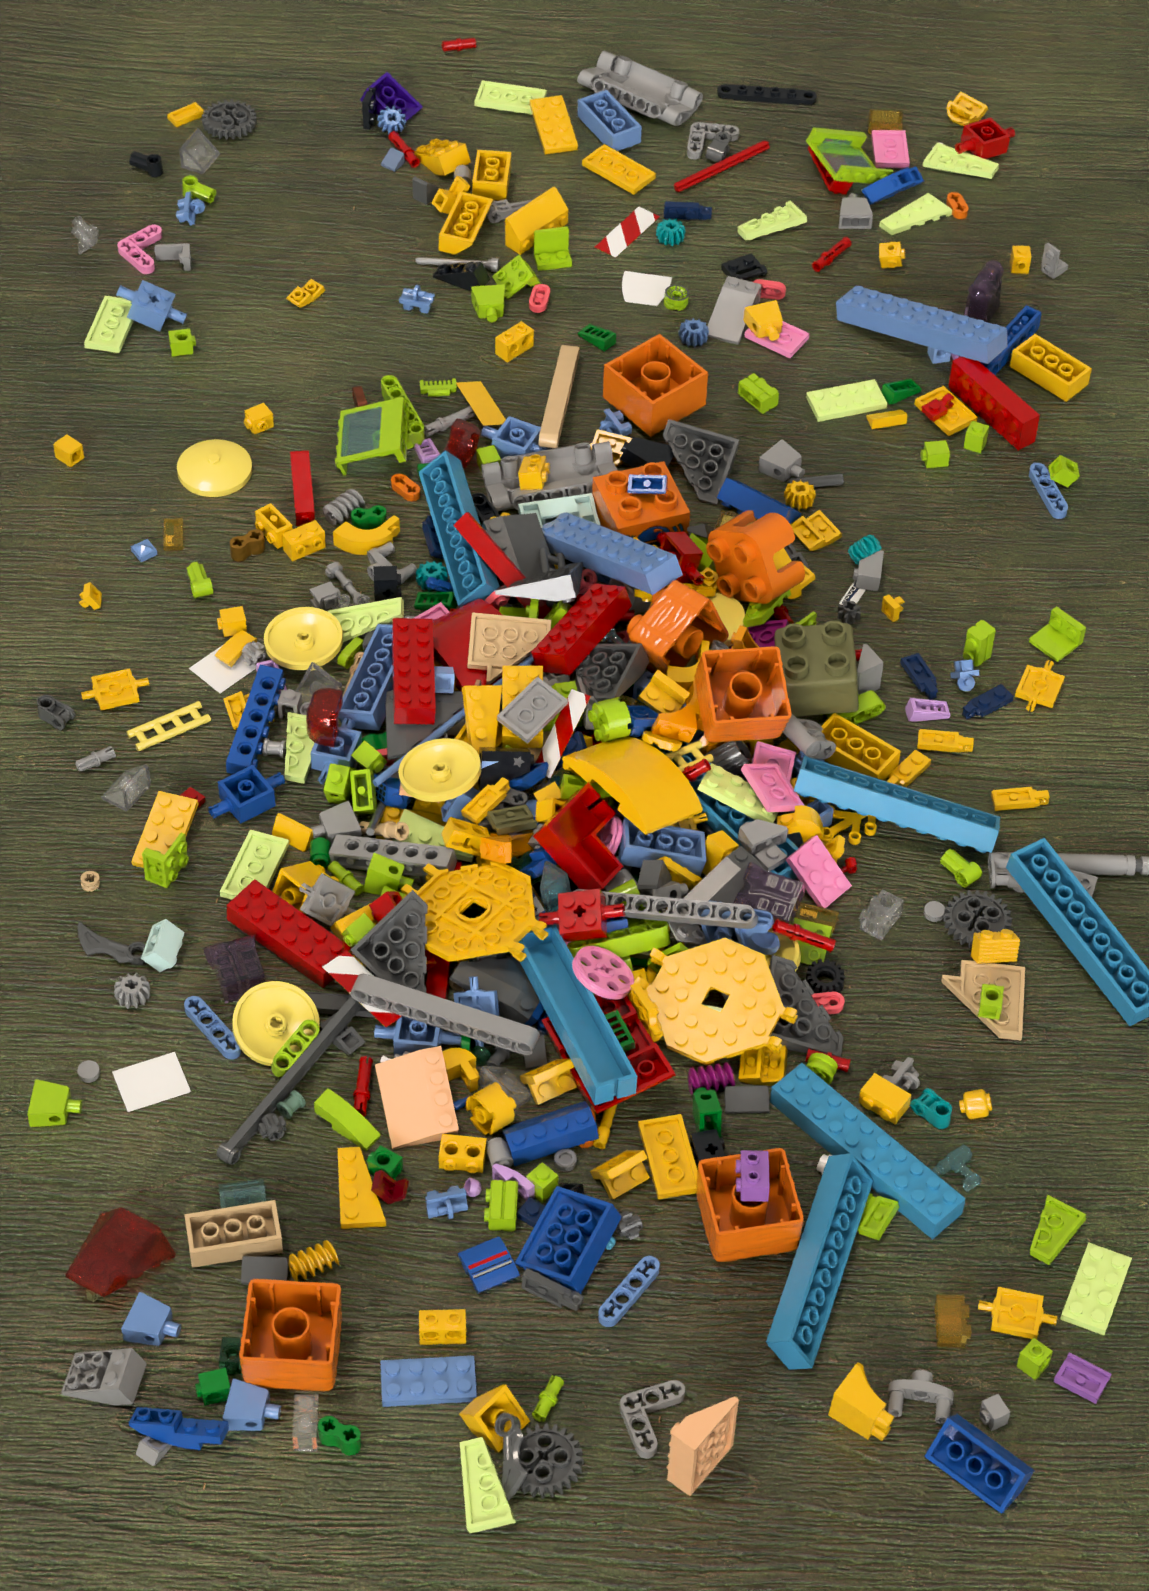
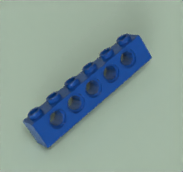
M1026 305L1005 327L1007 328L1008 347L990 363H980L996 375L1011 359L1012 351L1039 329L1042 312Z
M260 664L226 760L227 773L235 774L251 765H254L257 769V756L262 754L264 744L262 742L264 738L268 737V724L273 722L275 716L274 707L275 705L278 706L280 689L284 690L286 678H283L282 669Z

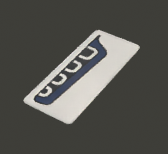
M854 581L839 604L843 605L844 601H854L857 604L866 589L855 588L856 581Z

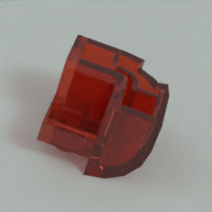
M457 418L452 425L449 442L443 452L446 450L460 459L464 469L470 464L476 453L480 429L468 421Z
M322 688L312 694L306 713V728L309 738L314 743L334 747L339 733L338 717L343 705L342 690Z

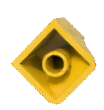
M311 861L281 868L272 892L301 911L300 908L307 898V894L299 890L300 887L304 888L301 884L305 883L313 887L321 873L327 875L325 868L320 864L315 865ZM335 876L330 877L339 882V879Z
M857 1362L835 1391L828 1416L867 1440L873 1435L881 1441L889 1433L890 1425L894 1419L893 1415L885 1411L886 1403L876 1395L869 1385L864 1366Z

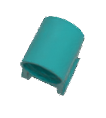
M925 1088L920 1097L910 1102L914 1113L924 1118L935 1128L946 1129L949 1127L952 1106L930 1088Z

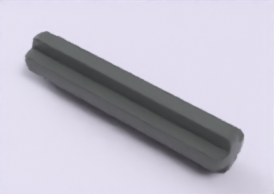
M841 473L789 480V483H792L793 480L799 482L800 479L802 482L808 481L809 485H813L814 488L842 485L844 483V477Z

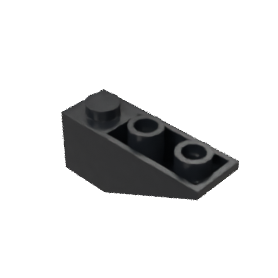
M473 261L463 264H443L437 268L433 275L435 279L471 291L473 286H485L490 280L483 263Z

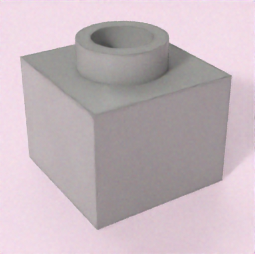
M996 1394L982 1401L979 1416L981 1421L985 1425L987 1424L991 1431H994L1008 1424L1011 1412L999 1394Z

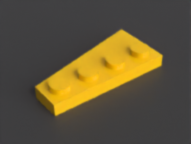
M360 1147L338 1148L341 1229L386 1226V1220L378 1197L371 1191L372 1180Z

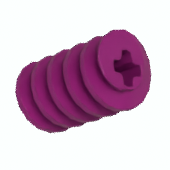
M727 1062L723 1064V1067L720 1064H715L714 1070L711 1065H707L705 1070L702 1066H699L697 1072L693 1067L689 1068L688 1087L691 1095L693 1094V1089L701 1087L710 1090V1087L713 1086L715 1091L718 1092L719 1085H722L723 1089L728 1084L735 1086L734 1073Z

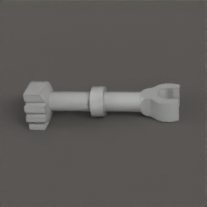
M339 562L327 565L325 574L329 579L337 577L341 582V587L351 595L353 606L359 605L360 601L364 604L368 603V597L357 592L353 587V582L342 573L343 566Z

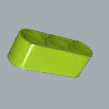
M870 690L858 695V711L836 714L856 725L880 715L886 706L875 691ZM833 713L826 714V716L830 718Z
M308 1019L302 1022L274 1056L271 1070L275 1076L283 1077L318 1036L319 1025L316 1021ZM310 1029L314 1034L308 1036L303 1030ZM297 1045L301 1050L294 1052L290 1049V1046ZM283 1061L287 1064V1067L280 1068L276 1063Z

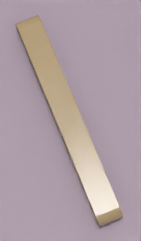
M561 345L539 434V447L558 448L578 365L580 347Z

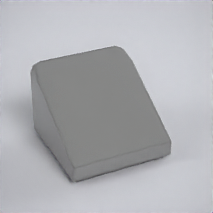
M147 1436L140 1440L136 1455L150 1465L155 1466L170 1450L172 1445Z

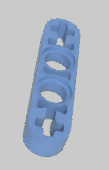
M1033 463L1030 466L1029 477L1050 515L1056 519L1065 518L1068 505L1055 482L1050 479L1049 471L1044 464ZM1040 483H1048L1049 486H1042ZM1053 495V496H1055L1056 498H1055V499H1050V498H1048L1047 496Z
M188 997L184 1002L186 1015L226 1059L238 1058L241 1055V1049L229 1028L200 997ZM205 1017H209L212 1019V1021L208 1024H203L201 1022V1020ZM217 1031H222L225 1033V1035L221 1038H216L213 1036V1034Z
M653 1256L643 1257L601 1305L598 1314V1320L601 1325L605 1327L615 1326L655 1280L660 1268L657 1258ZM652 1265L653 1269H648L644 1276L643 1274L645 1273V1266L650 1267ZM638 1279L642 1282V1285L640 1287H632L630 1281ZM624 1295L629 1300L626 1303H619L616 1298ZM613 1310V1317L608 1316L606 1318L605 1314L608 1315Z

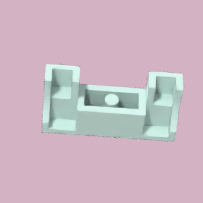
M592 493L518 504L519 514H537L541 528L544 524L555 520L558 515L566 512L600 525Z

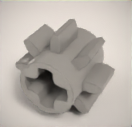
M254 641L248 642L242 649V656L245 657L243 661L250 666L263 662L266 658V651L263 650L265 646L259 641L256 643Z

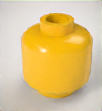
M983 1089L967 1091L963 1094V1100H959L961 1113H966L969 1119L987 1117L989 1111L993 1110L990 1093L986 1094Z

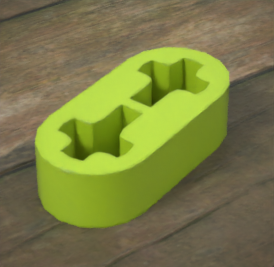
M355 637L341 651L337 664L346 669L350 668L355 662V654L364 652L363 639Z

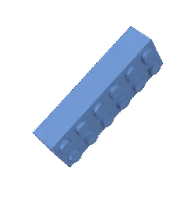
M377 624L336 711L341 724L344 718H348L346 724L350 718L355 722L353 727L355 729L379 731L386 717V693L393 690L392 625Z

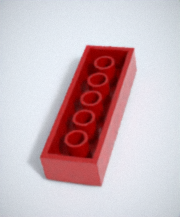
M962 356L952 361L948 385L951 392L955 393L1017 450L1035 442L1040 415L979 361Z
M599 583L593 584L531 651L535 665L543 666V672L570 675L632 607L626 587Z
M393 618L394 724L434 725L436 704L433 619Z
M255 879L226 905L227 920L322 988L334 979L322 967L346 950L351 954V947Z

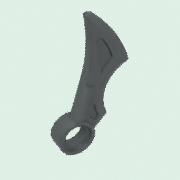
M78 923L79 940L87 956L104 953L114 957L118 963L130 962L134 965L145 963L141 959L142 955H132L136 950L144 951L145 944L143 942H133L128 946L104 938L91 931L83 923Z
M503 1413L496 1419L494 1427L496 1433L503 1437V1475L501 1484L509 1501L523 1484L528 1472L523 1468L519 1458L520 1446L524 1439L520 1420L514 1415ZM508 1420H511V1428L505 1432L504 1425Z

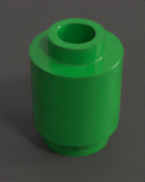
M318 837L310 842V861L313 864H320L323 868L328 866L331 861L329 856L331 843L329 840Z

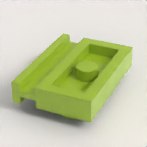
M869 1193L857 1232L860 1235L880 1240L899 1209L898 1201L881 1196L875 1197Z

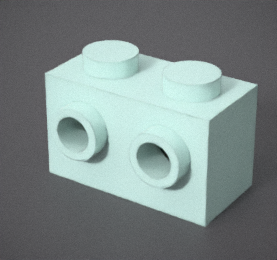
M167 919L152 925L141 959L158 972L172 968L177 961L176 957L183 944L182 939L185 932Z

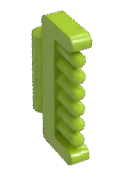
M455 378L452 379V384L450 380L447 383L446 380H443V385L442 381L439 380L438 384L437 381H434V385L432 381H429V385L428 381H425L424 386V381L420 380V393L428 394V397L450 396L451 392H457Z

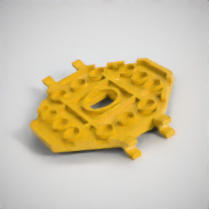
M491 861L490 865L479 867L478 864L461 866V870L448 871V869L439 870L428 863L423 868V871L428 873L425 876L427 882L418 891L408 884L401 888V892L406 894L403 899L413 890L428 905V914H425V926H427V944H425V949L448 962L510 952L516 960L522 962L527 956L522 952L525 947L519 943L521 939L530 931H533L541 940L549 936L548 932L544 930L547 927L546 923L536 920L530 876L504 863ZM473 903L487 909L481 916L476 918H468L462 915Z
M722 938L670 956H666L658 949H652L650 957H652L651 962L661 965V969L652 985L637 976L634 984L639 983L643 990L646 989L650 1000L657 1004L659 1009L657 1019L660 1022L664 1041L668 1049L704 1065L715 1063L714 1061L727 1057L728 1059L743 1054L744 1051L753 1048L767 1047L776 1053L780 1052L782 1039L771 1036L780 1018L794 1024L798 1015H796V1009L783 1006L764 954L727 938ZM715 989L729 996L721 1012L702 1005L710 990Z

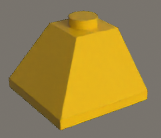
M506 1384L476 1397L459 1413L470 1431L478 1438L483 1437L486 1444L497 1453L503 1449V1437L496 1433L494 1426L496 1419L501 1414L509 1413L518 1417L521 1423V1430L530 1422V1419ZM508 1420L505 1423V1432L510 1430L512 1425L511 1420Z

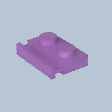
M1069 1352L1054 1378V1383L1096 1404L1112 1374Z

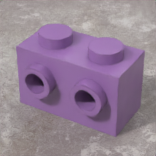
M741 1150L740 1160L736 1159V1173H740V1178H736V1192H740L741 1201L768 1202L770 1188L768 1151Z

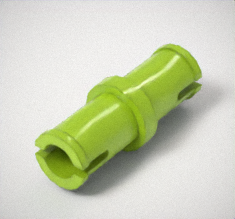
M338 861L330 863L328 871L338 878L340 883L355 891L354 896H358L363 892L364 885L354 878V874L351 871H347Z
M551 1376L545 1390L540 1392L539 1401L532 1412V1417L536 1421L541 1422L542 1419V1422H544L551 1407L556 1405L557 1395L564 1385V1381L560 1377Z

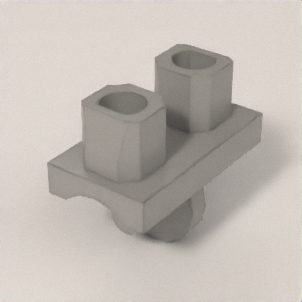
M907 1057L904 1062L896 1060L891 1068L894 1074L893 1077L889 1075L883 1076L884 1079L906 1091L909 1088L915 1090L920 1085L919 1073L913 1067L914 1059Z

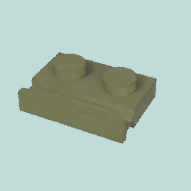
M526 804L487 812V819L493 829L497 831V835L537 828V821L533 819L534 816Z

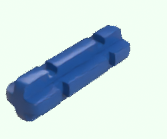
M428 577L425 582L427 588L440 592H454L450 582L433 577Z

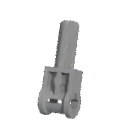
M493 200L488 211V219L491 223L504 220L532 200L510 204L507 200Z

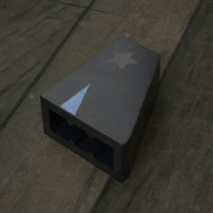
M479 747L481 774L478 779V788L481 791L488 784L495 785L502 777L510 781L529 773L530 766H534V754H531L529 748Z

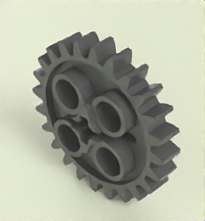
M224 99V103L218 101L217 105L212 103V107L207 106V110H204V114H202L204 130H208V134L213 133V137L219 135V139L225 137L228 140L231 137L234 140L235 136L241 138L242 134L247 136V132H252V129H255V124H257L254 108H251V105L246 106V102L240 104V100L233 102V99H231L230 102H227Z
M968 890L967 895L960 892L959 898L953 896L952 901H948L947 907H945L943 917L945 922L944 928L948 929V935L954 934V941L961 939L960 945L966 942L968 943V948H970L973 943L974 933H981L982 930H990L992 932H1001L1002 929L1010 930L1012 917H1010L1011 911L1007 910V904L1001 905V898L994 899L995 894H992L990 897L987 896V891L983 895L979 893V890H976L975 894Z
M545 1423L544 1429H540L539 1425L536 1424L535 1431H531L527 1427V1435H524L519 1451L520 1462L528 1472L521 1485L523 1494L530 1490L532 1498L536 1496L537 1492L540 1493L542 1499H544L546 1493H549L554 1498V1491L557 1490L562 1495V1487L565 1486L571 1489L570 1480L577 1482L576 1474H582L580 1465H584L583 1457H581L583 1452L582 1448H579V1441L575 1440L573 1433L567 1435L565 1427L559 1432L557 1424L552 1429H549L548 1423ZM543 1444H550L548 1447H541ZM526 1459H533L528 1463L523 1462ZM559 1459H566L563 1463L557 1462ZM542 1474H548L545 1478H539Z

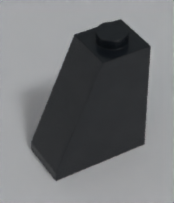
M633 437L629 443L625 442L620 450L623 452L620 460L633 468L641 467L651 462L658 463L663 461L668 467L673 458L670 445Z

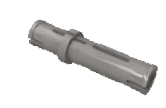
M468 406L465 409L444 418L439 417L434 422L424 425V430L426 429L424 431L425 436L428 437L439 431L444 432L448 427L473 418L475 413H470L473 412L471 406Z

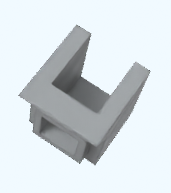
M331 581L310 589V593L314 597L310 602L314 608L328 610L339 605L338 599L341 598V593L337 587H334Z
M291 689L281 691L278 700L279 718L283 719L287 707L293 708L294 713L301 714V693Z

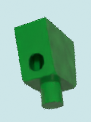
M703 1087L698 1088L693 1093V1118L696 1131L702 1132L717 1129L718 1135L721 1137L722 1109L715 1090H707ZM705 1116L710 1118L711 1121L709 1123H706Z

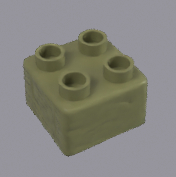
M829 621L823 625L811 626L789 624L775 631L774 643L775 647L780 649L791 713L795 717L858 711L856 655L853 629L850 624L839 621Z

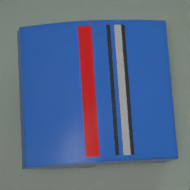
M500 1236L458 1253L466 1275L469 1274L477 1294L520 1276Z

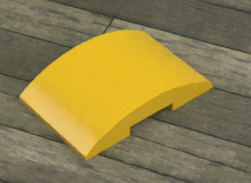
M624 737L602 742L566 755L562 759L587 783L597 782L620 803L618 811L645 835L703 811L699 798L682 771L660 750L637 738Z

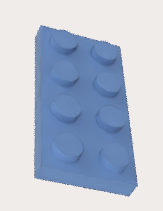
M474 1355L381 1360L382 1407L472 1402L477 1397Z

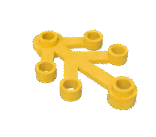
M830 805L834 809L833 818L844 820L830 828L823 827L824 839L821 841L824 843L829 842L834 838V835L852 825L848 841L852 845H857L861 841V834L859 833L861 820L868 817L864 832L866 835L873 836L877 831L876 817L835 810Z

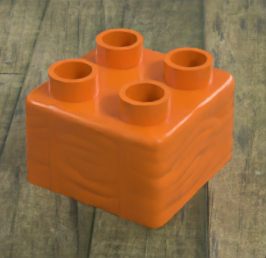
M673 580L668 586L653 594L651 600L653 605L643 616L641 614L634 616L627 627V634L631 643L643 645L649 659L646 668L653 674L659 670L666 675L668 665L685 667L693 655L698 660V652L702 640L710 641V647L713 640L724 643L729 636L713 602L678 580Z
M778 647L709 650L702 653L694 677L702 726L708 742L774 739L781 736L791 718V707L786 689L780 649Z
M784 1149L763 1150L768 1151L770 1188L768 1202L741 1201L740 1192H736V1178H740V1173H736V1159L740 1160V1154L699 1161L696 1195L711 1253L717 1262H731L757 1256L780 1254L794 1251L798 1248L804 1217Z
M270 1279L251 1280L248 1286L243 1335L239 1353L243 1381L262 1388L307 1391L332 1390L336 1381L342 1324L340 1285L335 1283Z

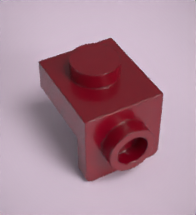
M379 1170L374 1174L371 1191L389 1205L405 1199L409 1181L406 1178L395 1181L383 1170Z

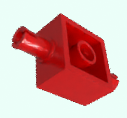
M991 117L964 125L961 143L955 144V150L958 154L970 151L973 155L983 159L1007 153L1010 138L1015 136V131L1012 127L1003 129Z
M684 531L659 533L656 540L661 545L660 549L675 554L683 575L676 580L680 583L701 585L705 577L697 569L703 552Z
M600 889L558 893V910L539 913V917H541L539 921L546 923V925L559 924V934L565 942L606 938L607 918L625 917V912H623L625 911L624 903L606 905L605 896Z

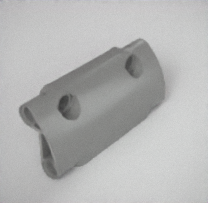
M603 51L600 54L596 67L583 69L578 76V83L592 89L595 93L607 90L621 105L651 118L661 119L674 126L683 124L696 111L703 99V93L688 87L687 83L632 61L630 58L616 56L607 51Z
M609 441L592 444V450L589 443H578L544 451L507 456L501 459V466H499L498 462L481 465L489 502L495 507L497 512L511 509L518 510V504L592 493L593 477L618 471L613 463L612 449ZM534 454L546 456L547 463H550V474H547L548 480L544 483L543 489L520 490L518 472L523 458Z

